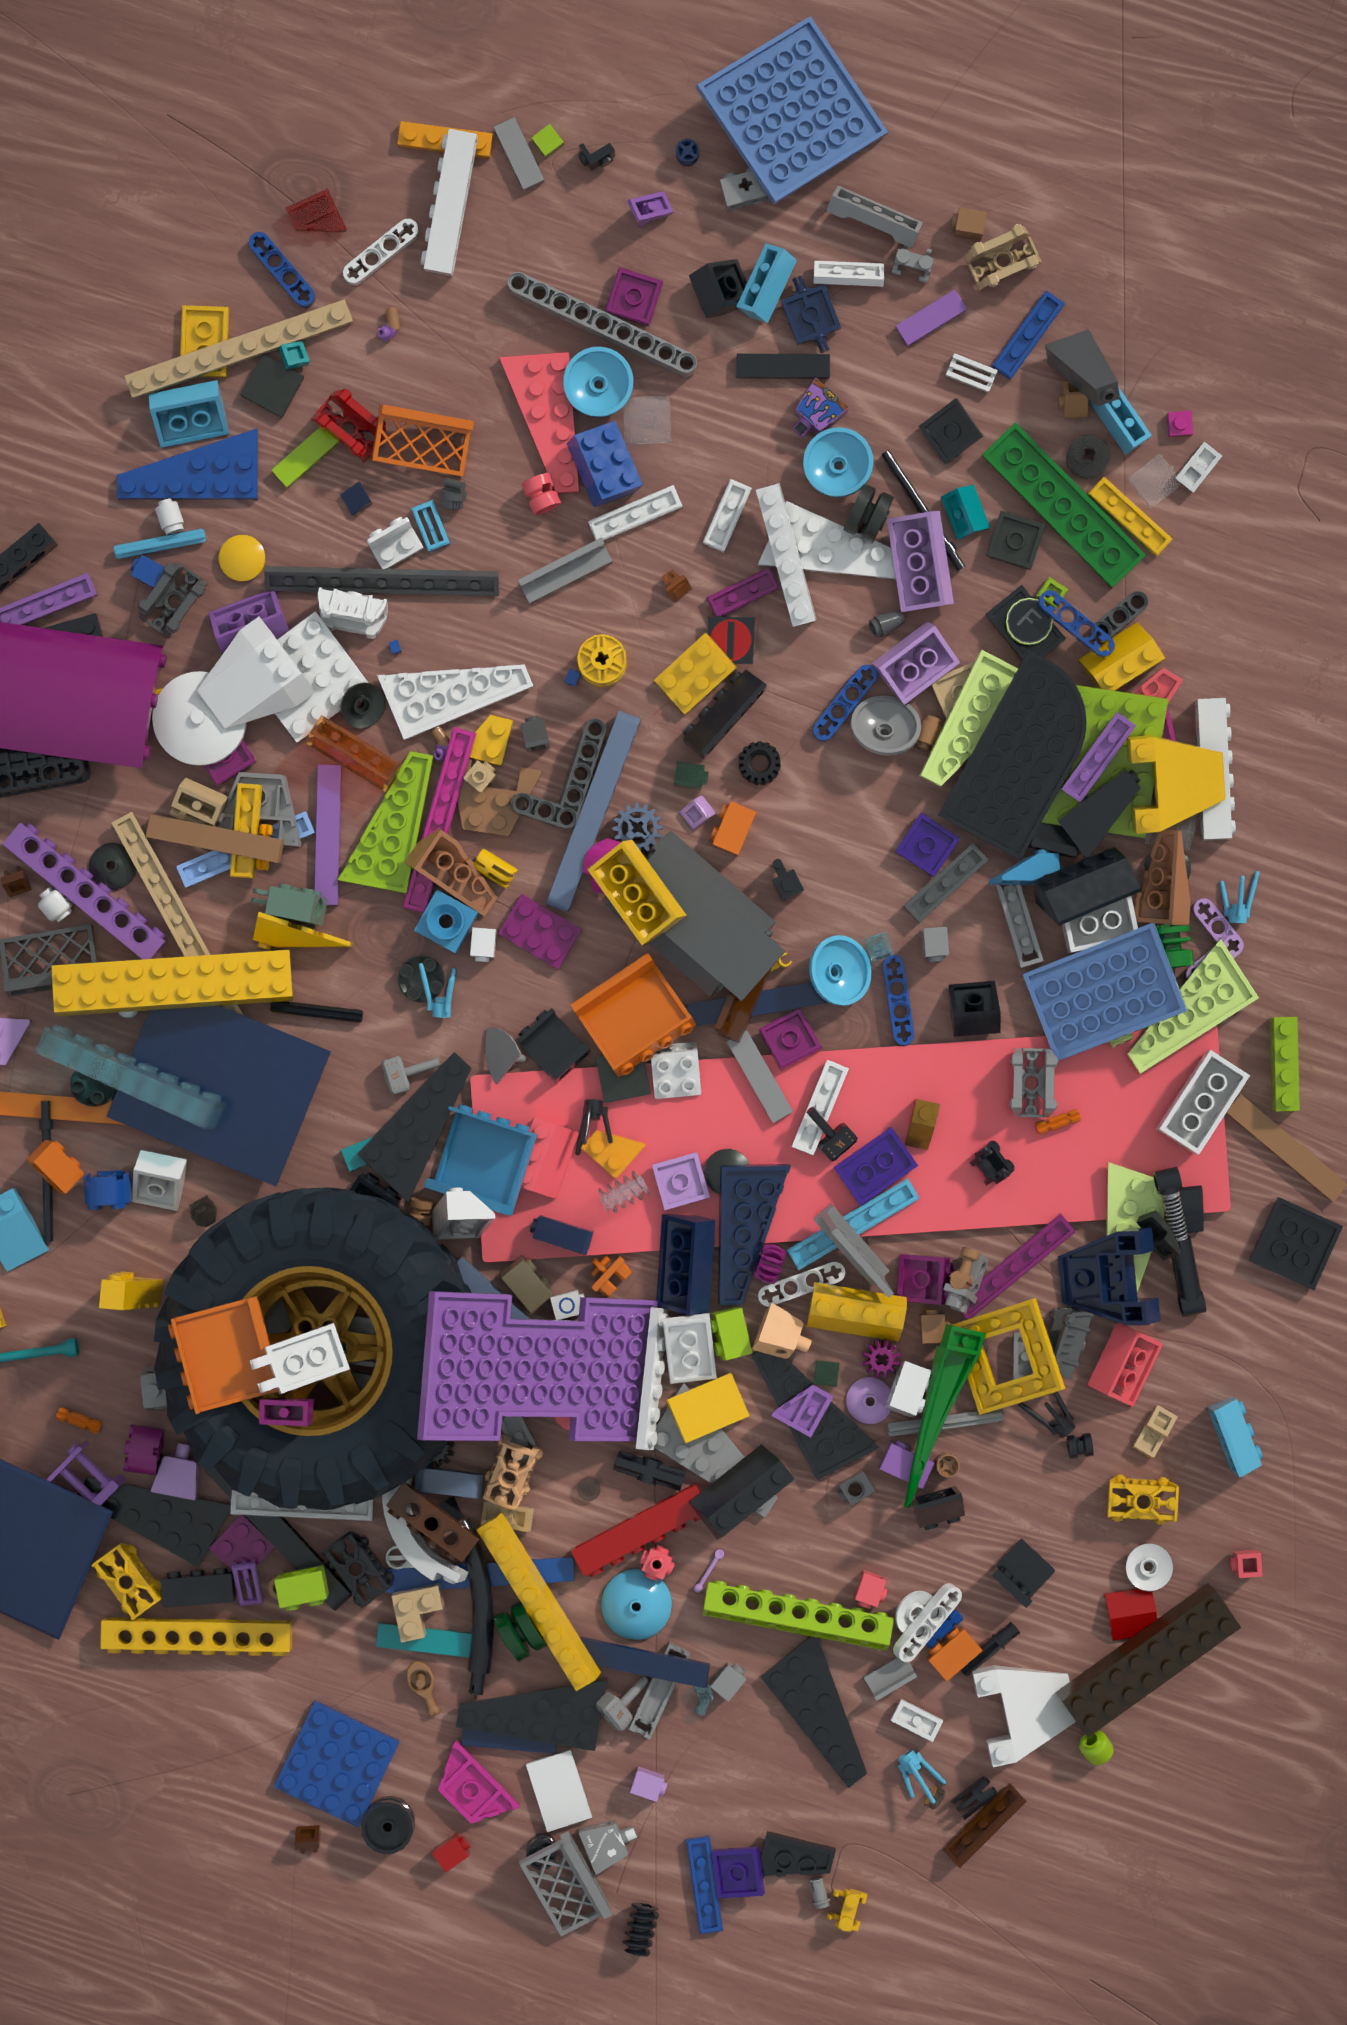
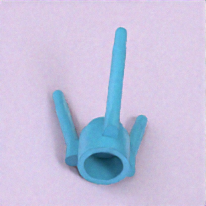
M1256 871L1254 874L1246 907L1243 904L1245 877H1240L1238 903L1231 904V908H1229L1224 881H1220L1224 916L1228 917L1229 923H1247V917H1250V909L1258 882L1259 871Z
M420 963L419 969L427 999V1010H432L433 1017H451V999L456 968L451 970L446 997H435V1001L432 1002L424 965Z
M912 1749L897 1759L900 1763L897 1766L902 1773L910 1797L914 1798L915 1795L907 1772L909 1775L914 1774L926 1796L934 1804L935 1799L917 1771L921 1768L919 1763L941 1784L945 1785L946 1781L923 1759L920 1752L915 1753Z

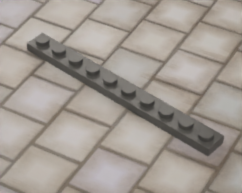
M265 566L264 570L266 591L318 592L319 587H321L323 590L333 591L337 589L343 592L352 591L357 593L499 596V571Z

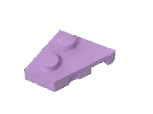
M0 1018V1065H8L13 1052L22 1040L21 1038L27 1028L30 1027L31 1020Z

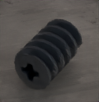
M632 1903L631 1906L637 1909V1911L629 1912V1916L635 1920L627 1922V1925L632 1927V1930L625 1931L624 1933L630 1937V1940L622 1941L623 1944L628 1946V1949H624V1951L633 1955L647 1957L650 1955L648 1947H651L653 1943L649 1938H653L655 1935L652 1929L657 1927V1923L654 1920L659 1918V1913L656 1911L659 1909L646 1903Z

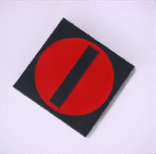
M708 617V635L734 664H753L755 617Z

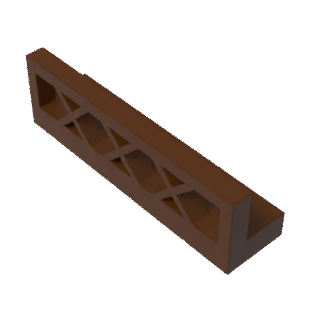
M771 969L742 1001L729 992L714 1027L719 1036L740 1043Z

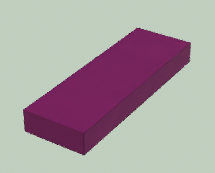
M769 567L706 599L715 617H723L780 588Z

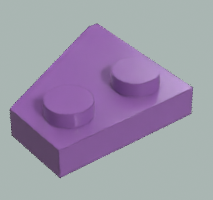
M812 1384L774 1410L771 1416L811 1438L834 1396Z

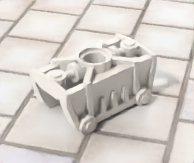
M319 587L320 618L331 632L335 629L364 634L366 638L370 639L376 638L387 620V599H375L372 595H362L352 591L323 590Z

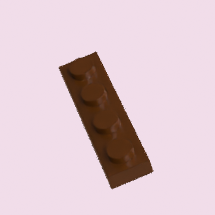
M1009 1783L943 1850L961 1868L1027 1801Z

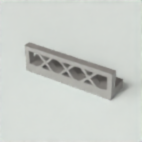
M601 537L524 576L518 582L529 604H532L613 563Z

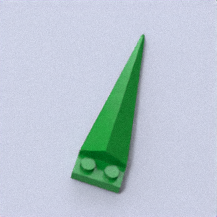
M949 1324L945 1325L941 1344L936 1347L904 1502V1507L907 1509L911 1506L924 1468L942 1426L980 1356L986 1333Z

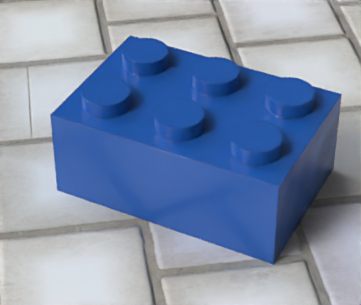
M616 421L576 434L567 442L569 451L594 508L634 494L643 485Z

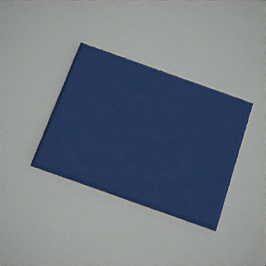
M219 1005L149 1010L107 1117L277 1187L331 1051Z
M0 1459V1613L60 1640L113 1511Z

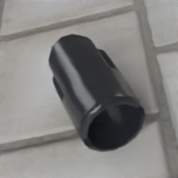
M985 1776L979 1778L951 1800L954 1805L969 1792L973 1793L972 1797L956 1808L958 1812L962 1811L976 1799L980 1802L962 1816L964 1820L997 1796V1791L994 1787L982 1792L990 1783Z

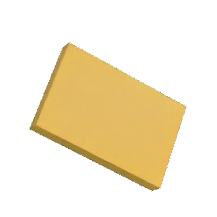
M182 305L180 356L228 340L229 307ZM227 367L199 377L227 378Z
M732 1373L666 1400L684 1444L750 1416Z

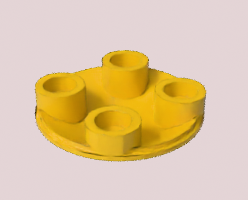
M236 535L229 538L222 545L219 552V564L222 571L230 579L248 581L263 571L265 552L262 545L255 538L248 535Z

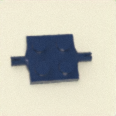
M802 276L795 277L792 281L797 292L793 296L781 300V305L797 346L809 341H816L820 353L827 352L830 348L825 337L832 332L840 330L841 325L826 286L823 284L815 288H805Z

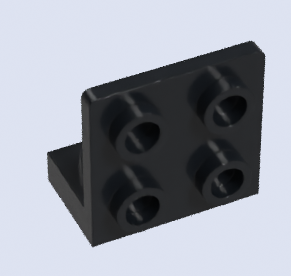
M1020 1539L989 1573L1027 1608L1033 1602L1031 1597L1052 1576L1055 1569L1023 1539Z

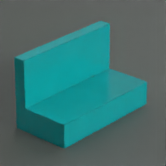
M974 485L959 487L941 496L957 540L963 539L975 532L991 528Z

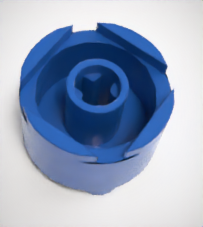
M123 1170L99 1171L96 1177H91V1173L83 1175L85 1204L88 1205V1210L102 1209L104 1205H111L112 1209L125 1208V1205L130 1204V1201H132L130 1171H127L125 1174Z

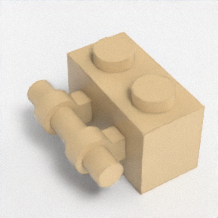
M185 778L178 787L169 816L178 820L214 826L223 812L228 796Z

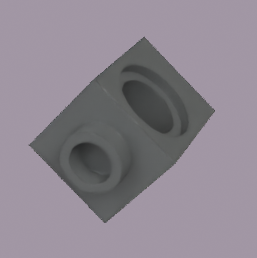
M862 1469L838 1483L841 1488L837 1491L844 1503L848 1501L851 1506L875 1492ZM852 1483H859L861 1485V1491L856 1495L848 1492V1487Z

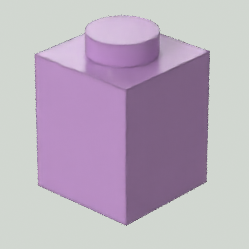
M638 1766L630 1793L657 1802L659 1796H664L667 1783L664 1782V1775Z

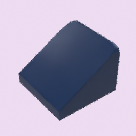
M360 481L340 495L352 516L372 504Z

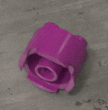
M131 1424L129 1429L131 1441L126 1440L124 1455H128V1457H125L123 1471L157 1475L162 1458L160 1456L161 1449L164 1445V1429Z

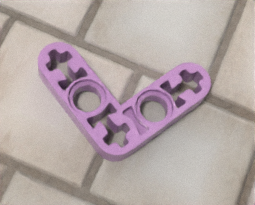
M1209 899L1197 900L1192 906V913L1215 943L1221 939L1225 946L1228 947V940L1231 942L1237 941V951L1230 950L1229 952L1233 958L1238 956L1244 947L1240 936ZM1200 903L1201 905L1207 904L1209 906L1207 912L1210 916L1214 913L1217 915V917L1210 919L1207 924L1204 921L1208 919L1206 914L1198 913L1200 909L1198 905ZM1214 921H1221L1223 923L1224 931L1221 934H1215L1212 931L1211 926ZM1210 950L1196 960L1193 966H1189L1186 969V980L1192 974L1191 970H1195Z

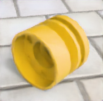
M605 634L594 635L587 639L579 649L577 656L579 671L583 679L590 685L599 688L611 687L624 676L627 668L626 651L622 644L614 637ZM603 654L604 658H609L606 660L605 665L596 662L599 659L598 655Z

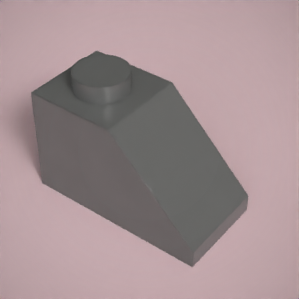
M538 716L525 718V722L521 723L527 752L551 748L544 718L539 719Z

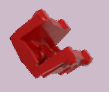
M340 389L334 391L314 414L311 421H315L324 432L327 431L348 448L352 455L359 457L362 463H365L372 455L374 441H366L363 438L364 434L362 432H370L375 436L378 416L375 417L355 401L349 390ZM330 401L342 409L343 417L340 414L336 416L332 413L333 409L328 404ZM384 420L382 430L387 435L385 426L386 422ZM345 423L352 424L355 429L354 433L349 435L342 429V425ZM381 434L380 442H381L383 439H385L382 434Z

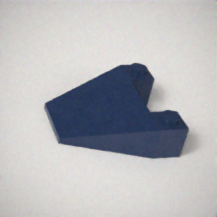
M1152 1227L1121 1230L1058 1256L1062 1303L1126 1326L1150 1325L1161 1321L1159 1298H1138L1134 1255L1154 1251Z

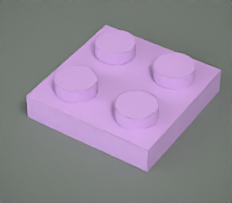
M697 1152L652 1165L664 1210L710 1198Z

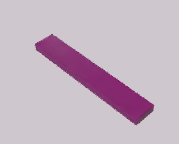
M1061 1213L983 1277L979 1290L975 1295L977 1296L976 1303L969 1302L966 1314L961 1313L966 1320L975 1316L1076 1232Z

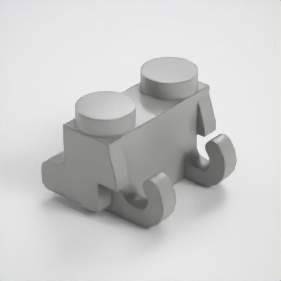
M904 245L903 249H898L891 274L901 275L902 270L897 268L898 265H903L924 271L925 275H920L918 281L927 284L934 258L930 257L932 250L927 248L926 255L923 256L909 252L908 246Z

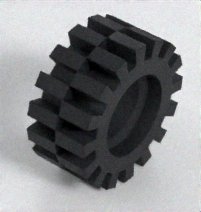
M758 741L757 743L752 742L749 746L743 748L739 755V770L746 781L752 782L754 785H766L767 782L770 783L777 777L781 767V760L774 746L767 742L762 743V741ZM760 754L767 757L769 765L766 770L757 772L752 769L750 762L755 755Z

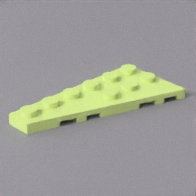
M1219 939L1180 988L1188 1011L1149 1026L1127 1053L1139 1074L1259 998L1221 939Z

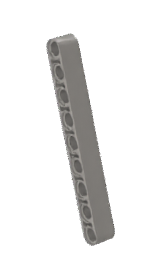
M514 272L508 278L509 292L514 297L677 375L687 378L695 374L697 359L692 353L522 272ZM517 280L525 283L524 287L519 290L514 289L512 284ZM537 290H542L546 293V296L538 300L533 297V294ZM558 300H563L567 303V306L559 310L554 307V304ZM579 310H584L588 313V316L580 320L575 317V314ZM600 320H605L609 323V326L601 330L597 328L596 324ZM621 330H626L630 333V336L622 340L618 338L617 334ZM642 340H647L651 343V346L643 350L639 348L638 344ZM668 350L672 353L670 359L664 360L660 358V352ZM684 360H689L693 363V367L685 370L681 368L680 363Z

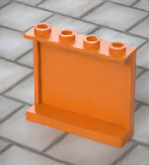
M648 953L570 1005L618 1077L631 1073L636 1065L650 1060L654 1053L660 1049L668 1048L674 1042L673 1040L679 1036L689 1034L693 1027L697 1025Z
M258 1296L171 1319L172 1324L168 1325L171 1339L176 1338L178 1348H175L174 1351L177 1362H182L184 1371L180 1373L183 1385L189 1387L191 1394L187 1396L190 1410L194 1409L195 1413L199 1414L210 1409L279 1392L278 1388H274L260 1393L257 1384L274 1378L269 1364L252 1370L249 1362L266 1355L264 1348L270 1346Z

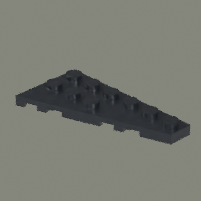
M455 1052L358 1153L408 1203L452 1112L448 1108L449 1106L454 1107L472 1069Z
M88 1476L83 1483L92 1493L95 1492L97 1495L103 1490L100 1487L101 1483L94 1477ZM122 1484L101 1506L113 1511L111 1518L199 1567L226 1520L231 1504L200 1498L190 1500L151 1492V1489L136 1485Z
M607 1680L592 1682L578 1691L573 1686L460 1703L456 1727L595 1751L601 1719V1712L597 1709L596 1704L605 1694Z

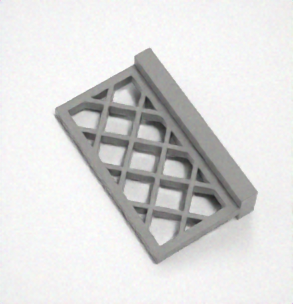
M831 1203L813 1217L819 1227L871 1286L876 1283L888 1298L894 1294L884 1278L890 1272L889 1269Z
M569 1831L560 1835L561 1840L519 1861L523 1872L561 1937L601 1916L606 1919L613 1915L609 1901ZM559 1849L563 1853L560 1861L549 1859L550 1854ZM533 1862L542 1863L539 1872L530 1871L527 1865ZM546 1865L558 1867L555 1876L544 1874ZM562 1868L573 1871L571 1879L559 1877ZM541 1879L553 1881L550 1890L539 1888ZM557 1883L568 1885L565 1894L554 1892ZM573 1886L583 1888L581 1898L570 1895ZM552 1897L563 1899L560 1908L549 1905ZM567 1900L578 1903L575 1912L564 1910ZM583 1904L593 1906L595 1910L589 1914L580 1913ZM561 1916L573 1917L572 1922L562 1927L560 1924Z

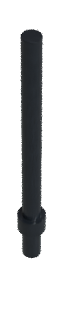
M889 450L884 452L882 457L918 512H930ZM943 532L946 555L957 571H960L966 566L957 554V548L954 543L949 542Z
M41 1101L39 1129L42 1130V1142L44 1140L51 1141L53 1119H51L50 1101ZM43 1178L44 1242L54 1241L52 1186Z

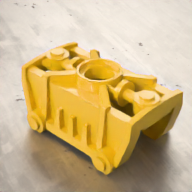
M1123 1474L1114 1475V1478L1109 1480L1107 1517H1111V1520L1115 1522L1123 1521V1518L1155 1520V1523L1159 1525L1166 1524V1521L1177 1522L1179 1486L1169 1481L1167 1477L1149 1480L1126 1478ZM1112 1489H1128L1133 1495L1121 1498L1118 1494L1112 1493ZM1161 1491L1175 1492V1496L1167 1498L1166 1501L1161 1500L1160 1497H1155ZM1141 1495L1148 1496L1150 1500L1148 1507L1143 1509L1137 1505V1499ZM1121 1503H1126V1507H1131L1129 1510L1111 1509V1507L1118 1506ZM1166 1506L1169 1510L1174 1511V1514L1156 1512L1154 1509Z
M120 1543L94 1562L92 1567L96 1569L97 1577L106 1582L120 1601L122 1611L127 1615L129 1614L130 1619L134 1620L162 1599L161 1581L154 1579L138 1557L137 1548L134 1545ZM115 1550L125 1560L124 1569L122 1566L118 1567L115 1563L116 1557L113 1553ZM107 1566H111L114 1571L110 1572ZM122 1576H129L132 1579V1586L129 1589L121 1587L120 1578ZM138 1588L146 1589L154 1601L150 1603L146 1599H141L138 1595L140 1593ZM129 1597H130L131 1599H132L133 1597L135 1598V1600L137 1601L136 1606L134 1605V1603L132 1602V1600L129 1599Z

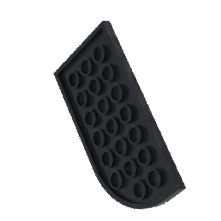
M1028 649L938 814L939 817L1019 860L1022 859L1074 765L1085 740L1087 721L1084 702L1075 683L1058 665Z

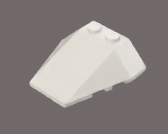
M260 617L254 619L237 633L197 690L225 729L296 707L315 693Z

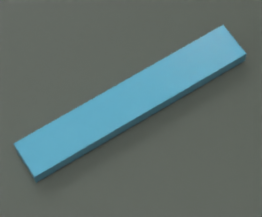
M907 1178L843 1217L858 1234H861L920 1198ZM821 1229L787 1249V1252L797 1269L800 1270L836 1249L837 1246Z

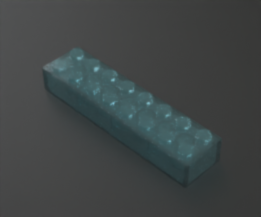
M54 1024V1027H45L35 1053L204 1129L216 1128L226 1105L225 1102L220 1101L222 1098L220 1095L210 1091L202 1093L199 1091L200 1087L193 1083L183 1081L180 1083L178 1082L179 1077L168 1072L158 1073V1068L153 1065L141 1062L139 1064L135 1063L137 1059L128 1054L118 1053L117 1055L114 1053L116 1049L105 1044L97 1043L95 1045L93 1044L94 1039L82 1034L73 1035V1030L63 1025Z

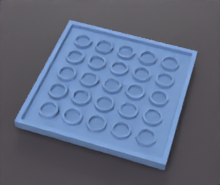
M811 16L696 86L697 91L773 204L786 198L888 133Z

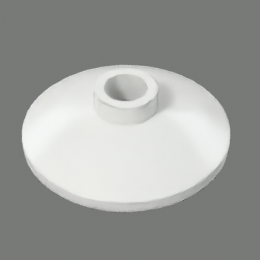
M1142 1544L1133 1549L1127 1558L1126 1574L1131 1583L1141 1590H1158L1165 1586L1172 1576V1559L1165 1549L1156 1544ZM1146 1562L1152 1563V1568L1150 1570L1144 1569V1564Z
M915 1591L905 1596L900 1602L895 1618L897 1627L902 1633L906 1631L933 1596L925 1591ZM938 1608L932 1611L931 1619L937 1617ZM920 1627L917 1630L916 1636L924 1633V1627Z

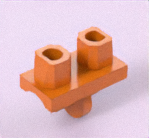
M607 1256L600 1262L596 1258L592 1260L596 1267L590 1273L596 1277L601 1271L603 1272L591 1287L594 1291H600L609 1298L617 1289L608 1280L613 1273L623 1282L632 1273L624 1263L625 1259L622 1256H619L608 1269L605 1266L611 1260Z

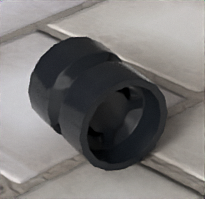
M548 1833L535 1834L528 1843L526 1857L555 1843L556 1840ZM557 1851L551 1853L549 1859L556 1861ZM533 1862L530 1865L540 1870L542 1863ZM546 1865L545 1869L550 1868L552 1865Z

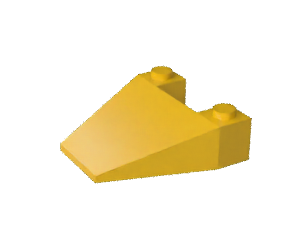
M1152 735L1127 738L1128 761L1132 764L1153 762L1156 805L1131 807L1133 831L1136 834L1161 832L1226 799L1223 752Z

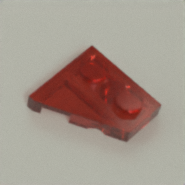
M328 188L286 207V211L296 231H347Z

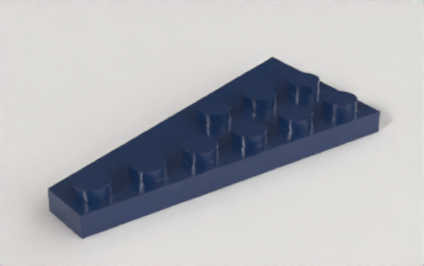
M790 1164L720 1165L719 1305H743L752 1280L753 1270L760 1257L761 1247L765 1243L776 1211L775 1207L784 1188L783 1184L787 1173L789 1174Z

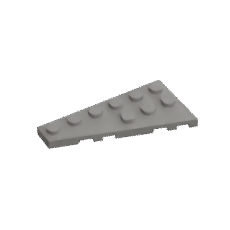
M683 1383L675 1396L690 1389ZM669 1406L656 1425L657 1442L654 1448L711 1484L745 1458L722 1428L684 1444ZM774 1495L755 1512L766 1518L778 1497Z

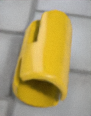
M484 848L477 855L475 862H473L480 874L505 889L509 887V882H512L514 875L518 871L517 868Z

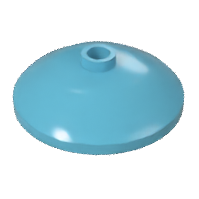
M587 348L576 354L568 363L563 378L564 391L571 405L579 412L591 417H606L618 412L628 402L633 390L632 370L625 358L610 348ZM596 382H602L603 387L601 389L595 388L594 384Z
M830 428L817 434L808 444L803 458L804 472L809 483L820 493L831 497L849 496L859 491L864 483L868 482L873 471L872 450L868 442L859 433L847 428ZM837 463H841L843 468L837 470L834 466Z
M842 935L828 937L815 947L810 958L809 973L812 985L819 996L837 1006L850 1005L859 1001L867 992L871 982V964L863 947L854 939Z
M641 1569L625 1570L614 1576L605 1587L601 1601L602 1614L607 1625L616 1634L632 1640L646 1639L657 1634L667 1623L672 1608L671 1595L664 1581L660 1578L657 1581L644 1576L645 1572ZM635 1602L641 1605V1608L637 1611L632 1609V1604Z

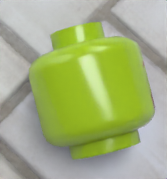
M1100 1730L1089 1738L1084 1734L1079 1742V1749L1082 1755L1092 1765L1105 1764L1114 1753L1111 1741Z

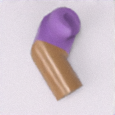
M396 307L386 309L388 322L377 330V336L384 341L391 340L400 329Z
M438 726L431 731L437 740L433 756L437 761H444L450 739L441 726Z

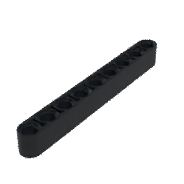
M196 1460V1462L203 1468V1470L231 1499V1491L233 1489L224 1480V1478L216 1471V1468L213 1467L208 1472ZM246 1515L296 1570L324 1565L329 1590L328 1597L324 1601L334 1611L339 1609L353 1596L348 1586L329 1568L328 1564L284 1517Z

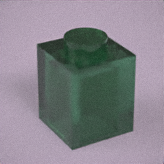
M677 761L674 787L701 790L702 785L707 786L709 772L704 771L705 765Z

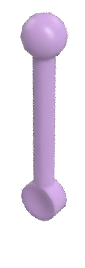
M721 1549L715 1551L713 1561L700 1582L694 1586L696 1593L702 1592L703 1584L717 1561L723 1558L724 1552Z

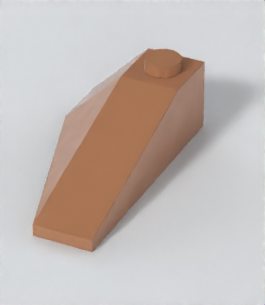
M441 829L436 830L418 842L404 862L484 917L497 899V896L477 871L474 863L468 858L459 842Z
M1163 830L1158 832L1150 855L1152 861L1149 869L1145 870L1143 876L1145 881L1142 890L1136 896V921L1168 925H1189L1191 901L1182 833L1179 830Z

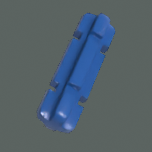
M953 1610L926 1645L929 1648L935 1646L938 1643V1639L941 1640L954 1628L955 1624L958 1625L963 1620V1616L957 1610Z

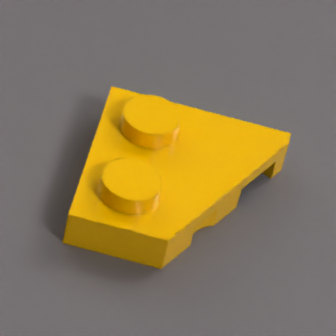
M490 715L475 732L477 734L470 758L502 766L513 720Z

